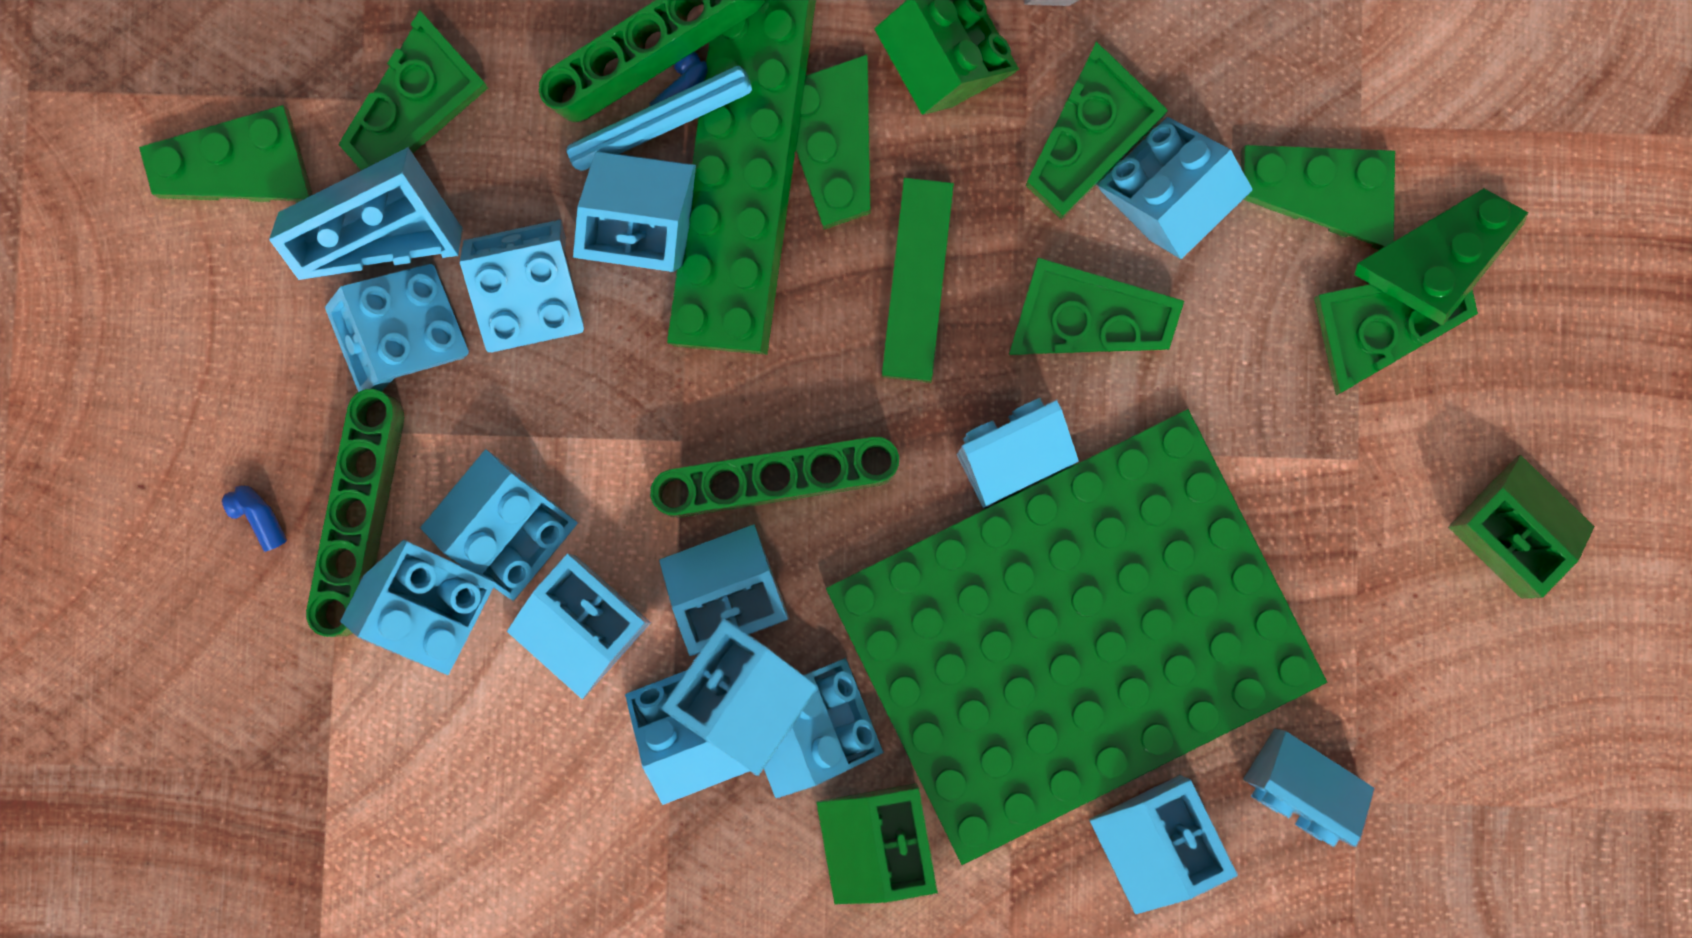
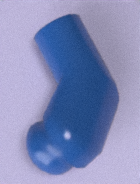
M693 52L675 63V70L681 76L653 99L649 105L652 106L703 82L708 72L706 61L701 62L698 54Z
M236 486L234 492L224 494L222 505L230 518L237 519L245 514L264 552L275 549L287 541L272 508L252 487Z

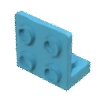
M561 219L463 240L459 262L487 352L492 353L575 335L584 331L582 315L565 256L566 236Z
M432 264L340 286L325 306L358 392L364 389H376L382 392L394 378L465 358L469 353L437 271Z

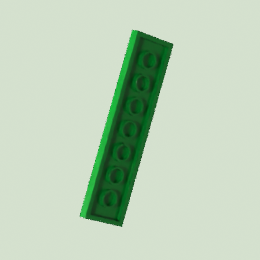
M765 0L763 6L756 13L709 42L706 62L708 72L704 81L735 66H740L749 77L752 91L739 99L700 116L698 119L692 164L696 165L689 220L690 225L683 266L677 269L667 343L674 347L768 355L816 0Z

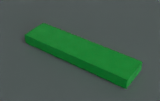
M904 178L882 378L932 382L954 183Z

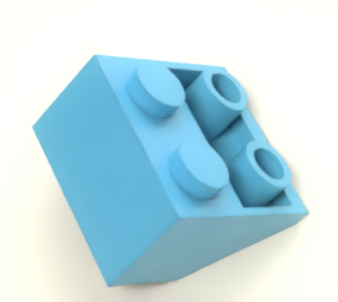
M1169 117L1155 127L1122 161L1117 163L1113 170L1097 184L1100 191L1151 242L1179 259H1182L1253 190L1231 149Z
M596 151L577 208L573 258L674 272L683 266L690 225L696 165Z
M1038 398L1012 411L1013 414L1008 417L1010 423L1000 428H997L993 420L966 433V437L963 438L965 444L961 446L957 456L982 508L1050 477L1079 461L1062 409L1057 400L1044 406L1041 398Z
M485 449L420 529L446 556L461 566L496 582L494 588L514 601L578 522L520 474Z
M755 524L659 559L671 607L689 656L697 655L702 651L723 619L747 635L790 620Z
M403 540L364 574L340 622L363 640L449 675L496 582Z
M567 553L532 592L507 632L581 699H584L651 622L579 557Z
M723 619L661 709L746 769L759 776L818 687L769 649Z
M846 658L803 675L814 683L818 689L764 767L775 798L817 786L884 753Z
M688 670L625 694L642 767L662 805L749 772L744 766L661 709Z
M1274 728L1243 778L1245 782L1255 787L1251 795L1252 798L1287 818H1290L1294 812L1299 816L1295 825L1316 839L1324 841L1332 847H1335L1339 840L1356 847L1361 839L1375 788L1287 731Z
M1178 775L1089 819L1135 914L1192 899L1238 876L1192 781L1182 775Z

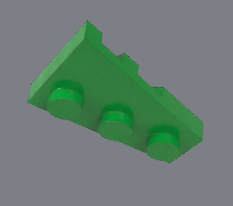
M420 10L412 21V30L400 50L396 48L387 63L389 68L373 93L368 94L338 144L360 170L407 147L414 153L488 89L485 82Z
M1096 41L1025 186L1062 220L1167 114L1168 109Z
M868 54L809 74L805 78L796 154L823 230L870 214Z
M284 105L139 147L151 193L159 199L219 200L222 198L249 199L252 202L285 200L298 203L313 195L290 112Z
M1245 145L1241 149V169L1253 189L1243 200L1296 220L1302 218L1329 228V232L1345 238L1350 236L1372 244V248L1378 250L1394 242L1395 151Z
M1483 188L1357 263L1354 275L1443 326L1522 228L1529 212Z
M1037 258L1008 355L1170 350L1184 301Z
M1371 284L1319 294L1314 298L1335 395L1346 391L1478 314L1473 289L1443 326Z

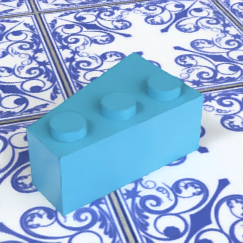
M409 147L278 212L269 240L298 280L361 271L364 265L390 261H393L394 265L411 263V258L441 254L442 258L458 256L463 228Z

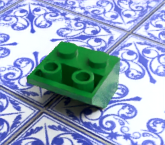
M906 0L874 28L922 115L952 108L1008 78L1019 70L1011 55L1008 42L999 34L989 17L984 0Z
M1518 455L1448 526L1521 599L1543 598L1579 561L1595 527L1521 455Z
M917 783L816 801L834 905L888 903L938 894L921 796Z

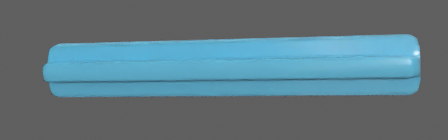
M735 66L575 141L567 147L570 162L575 169L584 171L590 168L596 151L621 154L739 99L752 91L749 77L744 69L740 66Z

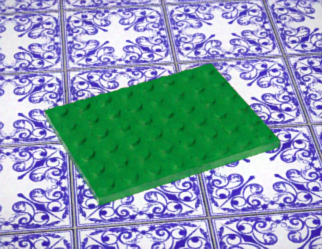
M1189 409L826 588L961 865L1328 683Z

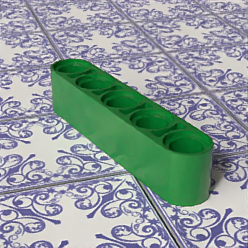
M655 0L549 68L542 75L539 82L538 91L540 98L546 106L571 122L587 120L756 13L763 6L765 0ZM704 5L702 14L696 20L687 21V16L694 7ZM661 32L658 43L654 47L645 49L647 39L652 34ZM618 58L616 69L611 74L603 76L606 65L611 60ZM576 85L573 97L569 101L562 103L564 92L569 87Z
M364 389L357 392L351 398L347 407L306 608V620L309 627L316 634L323 637H339L353 634L343 624L337 628L332 627L326 618V611L328 606L335 600L340 601L346 610L364 574L375 566L404 425V410L401 403L394 397L376 389ZM376 402H383L386 407L384 421L378 426L370 427L366 420V413L369 407ZM372 451L376 457V467L370 475L361 477L356 469L357 460L362 453ZM360 500L366 508V516L359 526L353 528L348 523L346 512L353 502ZM350 550L356 559V567L348 577L344 578L338 573L336 561L342 552Z
M868 437L669 469L661 472L654 479L650 489V497L653 505L660 512L670 517L683 518L876 487L888 483L895 476L899 467V454L891 441L883 437ZM873 448L881 449L889 455L891 465L885 473L872 475L863 468L861 459L868 450ZM824 456L832 457L840 464L841 472L835 481L821 483L812 476V466L818 458ZM774 464L782 465L790 472L788 485L780 491H770L762 484L764 470ZM724 472L735 474L740 482L737 494L727 500L715 497L712 491L714 479ZM681 480L687 484L689 496L682 506L670 508L663 501V490L669 482Z

